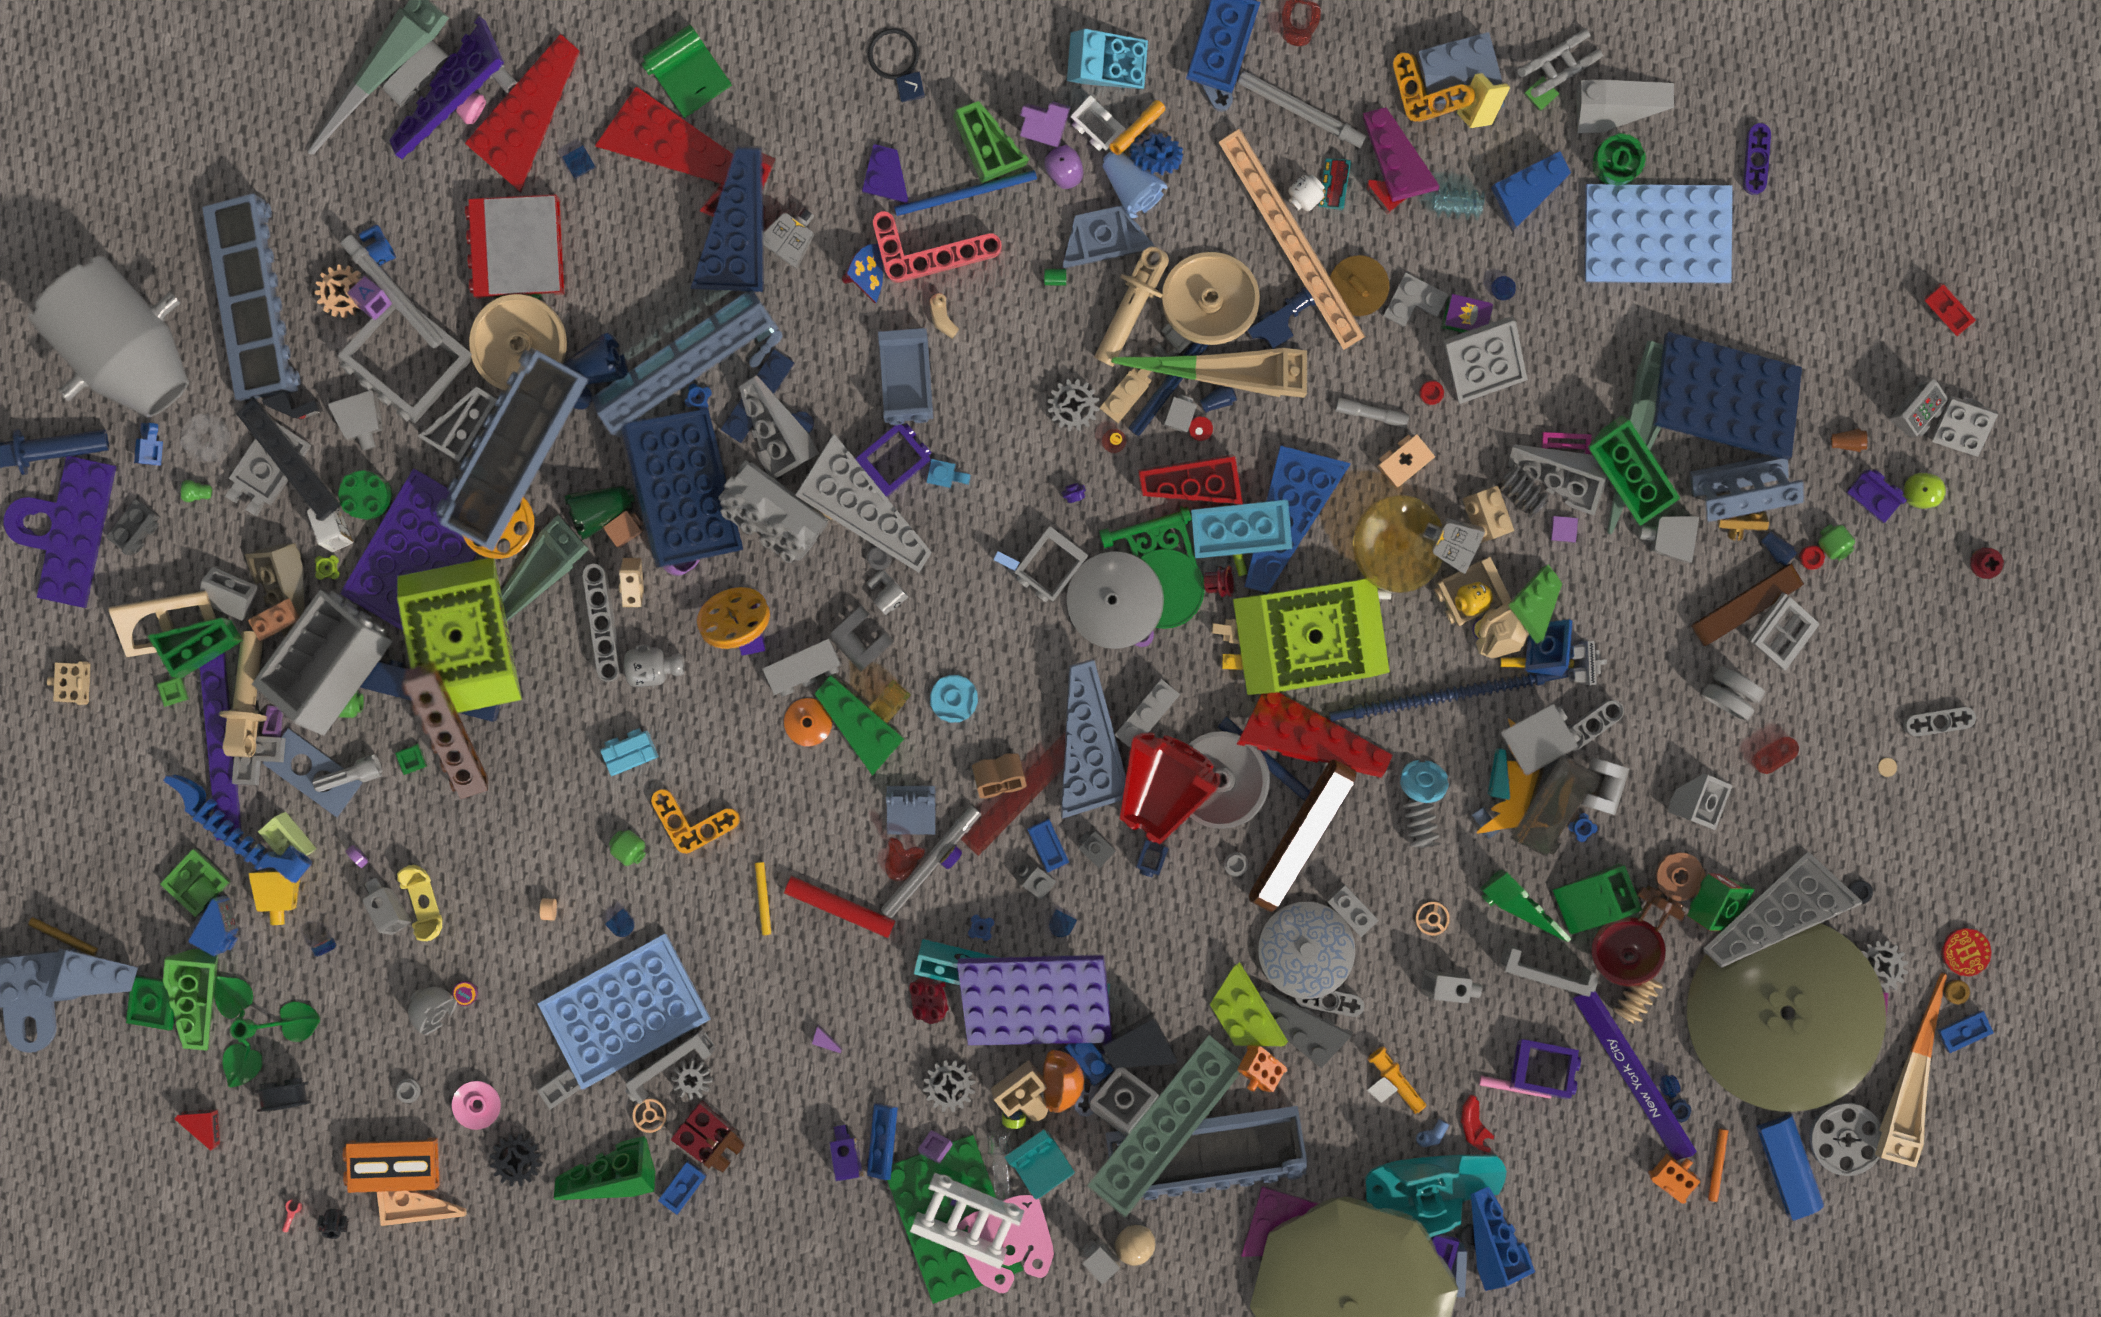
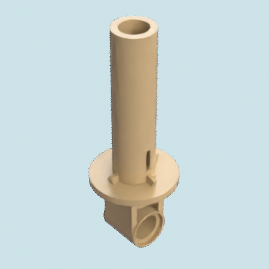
M1156 247L1146 248L1132 276L1121 274L1120 278L1127 281L1125 284L1129 288L1094 356L1096 359L1114 366L1115 363L1111 362L1112 358L1119 356L1148 296L1154 298L1153 295L1162 298L1163 294L1155 288L1169 262L1168 255L1163 250ZM1158 253L1160 257L1159 262L1156 265H1152L1150 259L1153 254Z
M242 631L241 638L243 641L240 642L233 709L220 711L219 716L227 718L223 741L225 755L252 757L256 751L258 722L267 720V716L257 714L258 711L255 710L257 689L252 685L260 671L263 640L259 642L256 634L252 631Z

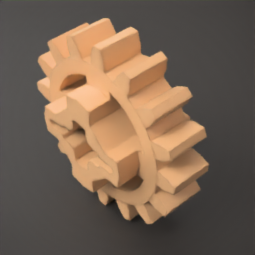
M337 265V271L329 267L328 275L320 274L323 281H316V285L320 286V290L315 291V294L321 296L317 303L320 305L325 304L323 311L328 313L332 310L331 315L337 317L339 312L342 318H347V312L355 316V309L358 307L347 293L362 279H359L361 272L357 270L352 274L353 267L347 266L344 270L342 265ZM338 276H348L347 278L345 277L343 280L337 281L334 279ZM335 285L344 288V291L346 292V295L349 296V298L340 295V292L338 291V288ZM328 286H329V289H330V295H329V296H327V288H328ZM343 302L350 304L346 307H337Z

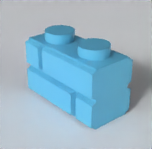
M639 728L627 733V739L619 741L617 737L604 743L606 747L600 750L611 776L658 758L648 730L642 732Z

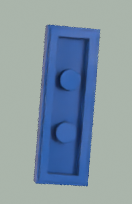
M881 1103L874 1104L867 1176L891 1180L898 1107Z

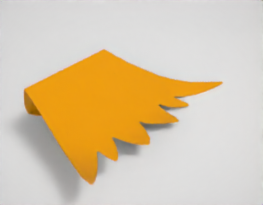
M1508 718L1510 727L1516 725L1515 722ZM1507 761L1510 800L1505 799L1506 801L1498 803L1491 808L1492 811L1499 812L1500 814L1476 832L1477 834L1514 827L1549 825L1526 817L1540 769L1527 776L1518 761ZM1568 766L1563 784L1558 791L1557 805L1551 824L1560 820L1563 815L1573 778V772Z

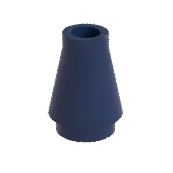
M1220 385L1205 398L1201 399L1200 403L1207 413L1231 406L1238 399L1232 387Z
M1772 531L1761 541L1777 564L1781 563L1784 567L1798 553L1794 550L1795 546L1776 536Z

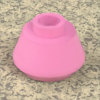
M472 93L462 105L457 107L456 113L464 123L473 124L477 121L486 104L484 96Z

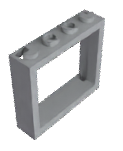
M392 303L376 320L371 319L338 355L339 362L341 363L339 366L348 375L352 373L359 378L358 382L366 390L370 391V389H373L379 394L377 398L386 406L391 404L396 408V414L401 419L410 420L415 424L471 363L472 354L419 311L442 336L443 341L440 346L457 360L412 408L351 357L395 309L400 312Z

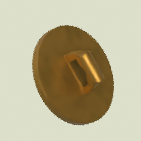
M1362 255L1348 257L1342 260L1331 273L1330 278L1353 316H1366L1374 313L1384 304L1388 297L1390 284L1387 272L1373 258Z

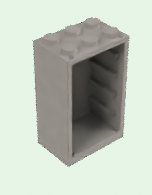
M320 589L252 685L292 722L324 736L393 641L385 635L387 633L386 629L377 623L374 625L371 623L372 617L363 611L358 612V605L347 598L343 601L344 599L337 593L331 591L329 594Z

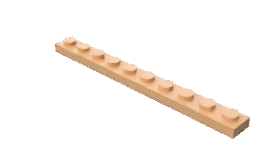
M1241 129L1236 130L1219 141L1220 146L1305 287L1312 295L1317 307L1343 350L1366 337Z

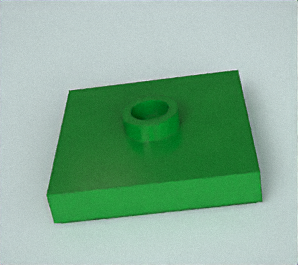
M141 975L135 976L132 990L129 991L126 1023L168 1031L173 1030L175 1015L173 1009H171L170 998L167 988L165 989L163 979Z

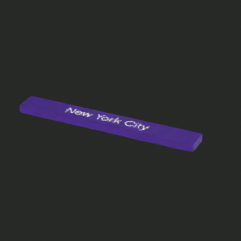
M1596 991L1591 992L1590 997L1577 994L1573 1000L1674 1159L1681 1160L1693 1156L1697 1152Z

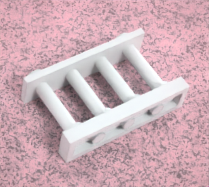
M934 1173L929 1189L934 1190L935 1193L926 1213L917 1212L910 1232L1000 1269L1007 1251L1006 1248L1002 1247L1004 1239L1012 1223L1020 1226L1025 1210L1020 1209L1013 1203H1006L953 1181L946 1175ZM944 1195L958 1200L948 1223H943L934 1218ZM966 1205L980 1210L970 1233L957 1228ZM989 1214L1003 1219L993 1242L979 1237Z

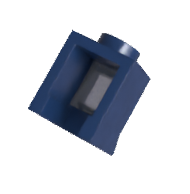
M1145 839L1136 863V868L1140 869L1139 873L1153 878L1154 874L1160 875L1169 849L1168 846Z

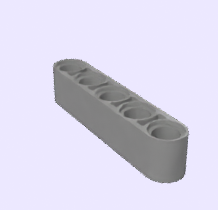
M590 564L583 571V581L596 669L601 680L611 682L620 677L622 667L608 573L604 566ZM594 568H598L601 572V577L596 582L590 579V571ZM597 592H601L605 597L604 603L600 606L596 605L593 601L594 594ZM600 616H605L608 620V626L603 630L597 626V619ZM604 640H608L612 645L611 651L607 654L603 653L600 649V644ZM607 664L615 667V674L611 678L604 674V667Z

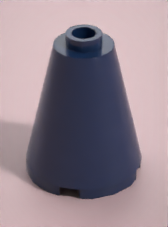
M610 333L600 335L563 363L564 366L587 378L586 385L621 380L628 374L624 354L619 356L616 349L619 347V344ZM561 370L558 371L557 377L562 385H566L570 376Z

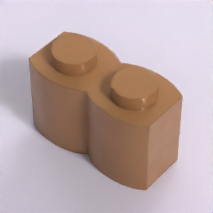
M1007 753L995 760L983 759L972 765L980 798H990L1003 792H1015L1027 787L1019 754Z

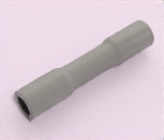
M1340 397L1337 400L1335 409L1336 412L1352 416H1362L1402 428L1407 427L1409 414L1390 409H1380Z

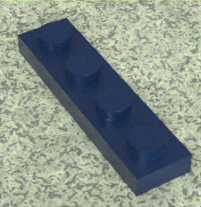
M774 349L757 376L775 394L795 363ZM742 398L721 428L723 432L741 444L753 427L751 417L746 414Z

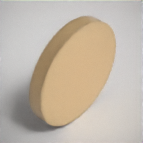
M1884 758L1878 764V771L1881 775L1890 777L1896 773L1897 764L1891 758Z

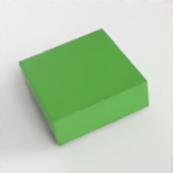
M1543 76L1524 93L1539 111L1544 109L1559 95L1554 88L1536 98L1531 95L1533 88L1546 81Z
M173 678L157 684L164 707L189 700L183 679Z

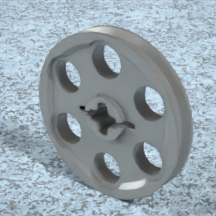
M1840 1102L1830 1105L1822 1110L1812 1123L1809 1135L1811 1151L1823 1167L1835 1174L1854 1176L1864 1173L1873 1167L1880 1158L1875 1155L1882 1134L1879 1131L1881 1124L1871 1111L1856 1103ZM1850 1108L1854 1111V1117L1846 1122L1842 1119V1112ZM1829 1119L1832 1121L1833 1127L1831 1131L1824 1133L1821 1131L1820 1125L1824 1120ZM1871 1121L1874 1124V1131L1871 1134H1864L1862 1131L1863 1124ZM1846 1133H1848L1854 1139L1860 1140L1848 1141L1846 1145L1845 1142L1833 1138L1846 1137ZM1830 1144L1832 1148L1831 1153L1826 1157L1821 1156L1819 1153L1821 1145ZM1866 1145H1870L1873 1148V1154L1870 1158H1863L1861 1155V1150ZM1847 1156L1851 1158L1852 1164L1850 1168L1844 1170L1841 1169L1839 1163L1843 1157Z

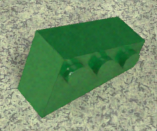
M225 618L147 635L171 677L181 679L243 641L232 620Z

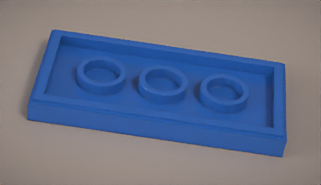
M1210 0L1187 73V80L1225 92H1233L1261 2L1256 0Z

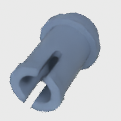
M1485 807L1480 808L1471 815L1480 828L1492 820ZM1500 830L1486 832L1482 835H1486L1489 839L1500 832Z

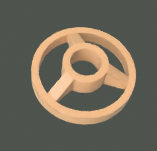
M1432 901L1424 903L1419 907L1415 919L1418 928L1423 933L1433 936L1441 934L1446 930L1450 917L1448 910L1442 904ZM1434 904L1433 911L1428 912L1425 919L1418 920L1422 908ZM1438 905L1446 912L1447 921L1444 927L1440 924L1441 918L1437 913ZM1432 914L1437 916L1435 923L1429 922V916ZM1427 923L1430 926H1438L1441 930L1435 933L1426 932L1421 928L1420 924Z
M647 1098L644 1100L646 1109L643 1112V1119L639 1123L636 1120V1110L641 1105L637 1104L633 1110V1121L641 1131L652 1133L663 1127L667 1119V1111L660 1101ZM649 1101L661 1106L664 1118L658 1115L657 1110L651 1107ZM653 1111L655 1117L653 1119H648L646 1117V1112ZM662 1121V1124L655 1129L649 1130L641 1127L645 1122Z

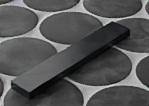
M253 398L236 413L321 521H324L341 506L257 399Z

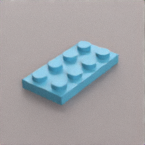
M1288 500L1191 510L1195 558L1197 559L1292 549Z

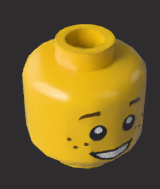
M1474 582L1461 586L1458 589L1455 605L1459 611H1462L1467 616L1477 615L1488 611L1493 601V595L1488 586L1481 582Z

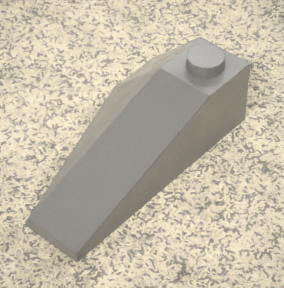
M1581 80L1576 85L1577 133H1603L1674 108V83Z
M758 376L739 386L746 414L752 419L754 429L751 432L753 438H757L760 451L757 452L759 460L768 475L777 479L819 455L807 431Z
M1513 445L1508 462L1509 467L1512 468L1519 464L1521 468L1518 473L1526 471L1528 473L1526 478H1533L1534 481L1539 480L1548 486L1547 492L1552 495L1554 492H1557L1566 498L1565 504L1571 508L1595 515L1608 477L1593 455Z

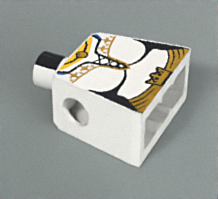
M311 508L307 510L319 545L334 552L354 543L339 508L324 521H321Z

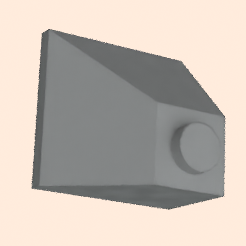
M1702 774L1675 790L1674 796L1670 799L1667 812L1716 830L1733 785L1710 775Z

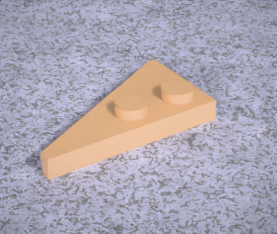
M419 1191L377 1192L381 1226L467 1215L466 1208Z

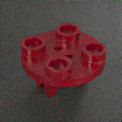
M920 977L915 982L910 983L909 991L911 993L914 1018L928 1024L940 1022L945 1017L946 1012L949 1010L946 994L943 987H946L945 982Z

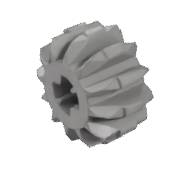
M691 1058L689 1065L683 1060L681 1061L682 1068L677 1066L674 1068V1072L678 1075L672 1076L671 1081L678 1083L673 1086V1090L681 1088L682 1091L679 1094L681 1098L686 1092L688 1093L689 1100H693L694 1092L698 1098H702V1090L705 1092L710 1090V1087L705 1083H711L713 1078L705 1077V1075L711 1072V1069H701L705 1063L704 1061L695 1066V1058ZM687 1074H690L691 1077H697L695 1085L693 1084V1082H687V1078L689 1077V1075Z

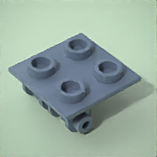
M887 786V834H935V786Z

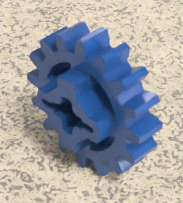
M1150 132L1149 136L1142 133L1140 138L1136 137L1131 144L1130 159L1135 160V166L1141 165L1142 171L1149 169L1150 174L1159 172L1160 175H1163L1164 171L1171 174L1173 169L1178 170L1179 164L1182 162L1183 148L1178 147V141L1172 142L1171 136L1165 138L1162 133L1156 135Z

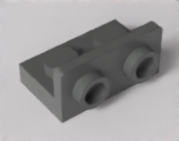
M135 499L106 538L122 549L121 552L123 554H137L144 546L142 541L147 534L151 535L158 528L159 523L157 521L160 519V516L138 499Z

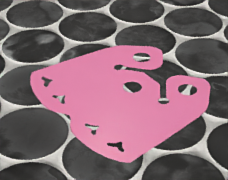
M1020 1195L1004 1200V1202L1013 1203L1025 1211L1020 1226L1012 1223L1004 1239L1002 1247L1005 1248L1007 1245H1013L1015 1253L1013 1255L1006 1254L1003 1264L1010 1266L1022 1261L1028 1246L1032 1245L1034 1250L1027 1257L1024 1270L1029 1275L1038 1278L1045 1277L1049 1271L1054 1251L1039 1199H1034L1032 1195ZM1025 1202L1028 1204L1029 1202H1032L1029 1208H1027L1022 1203ZM980 1211L965 1217L958 1223L957 1228L964 1230L969 1225L968 1233H970ZM989 1214L979 1237L993 1242L1003 1219ZM964 1254L981 1284L998 1293L1008 1292L1014 1281V1274L1011 1270L1002 1267L1000 1269ZM1035 1259H1041L1043 1266L1040 1269H1035L1032 1266V1262ZM998 1274L1005 1276V1282L1001 1285L995 1282V1276Z

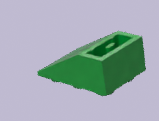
M1621 863L1552 890L1570 935L1643 911L1627 869Z

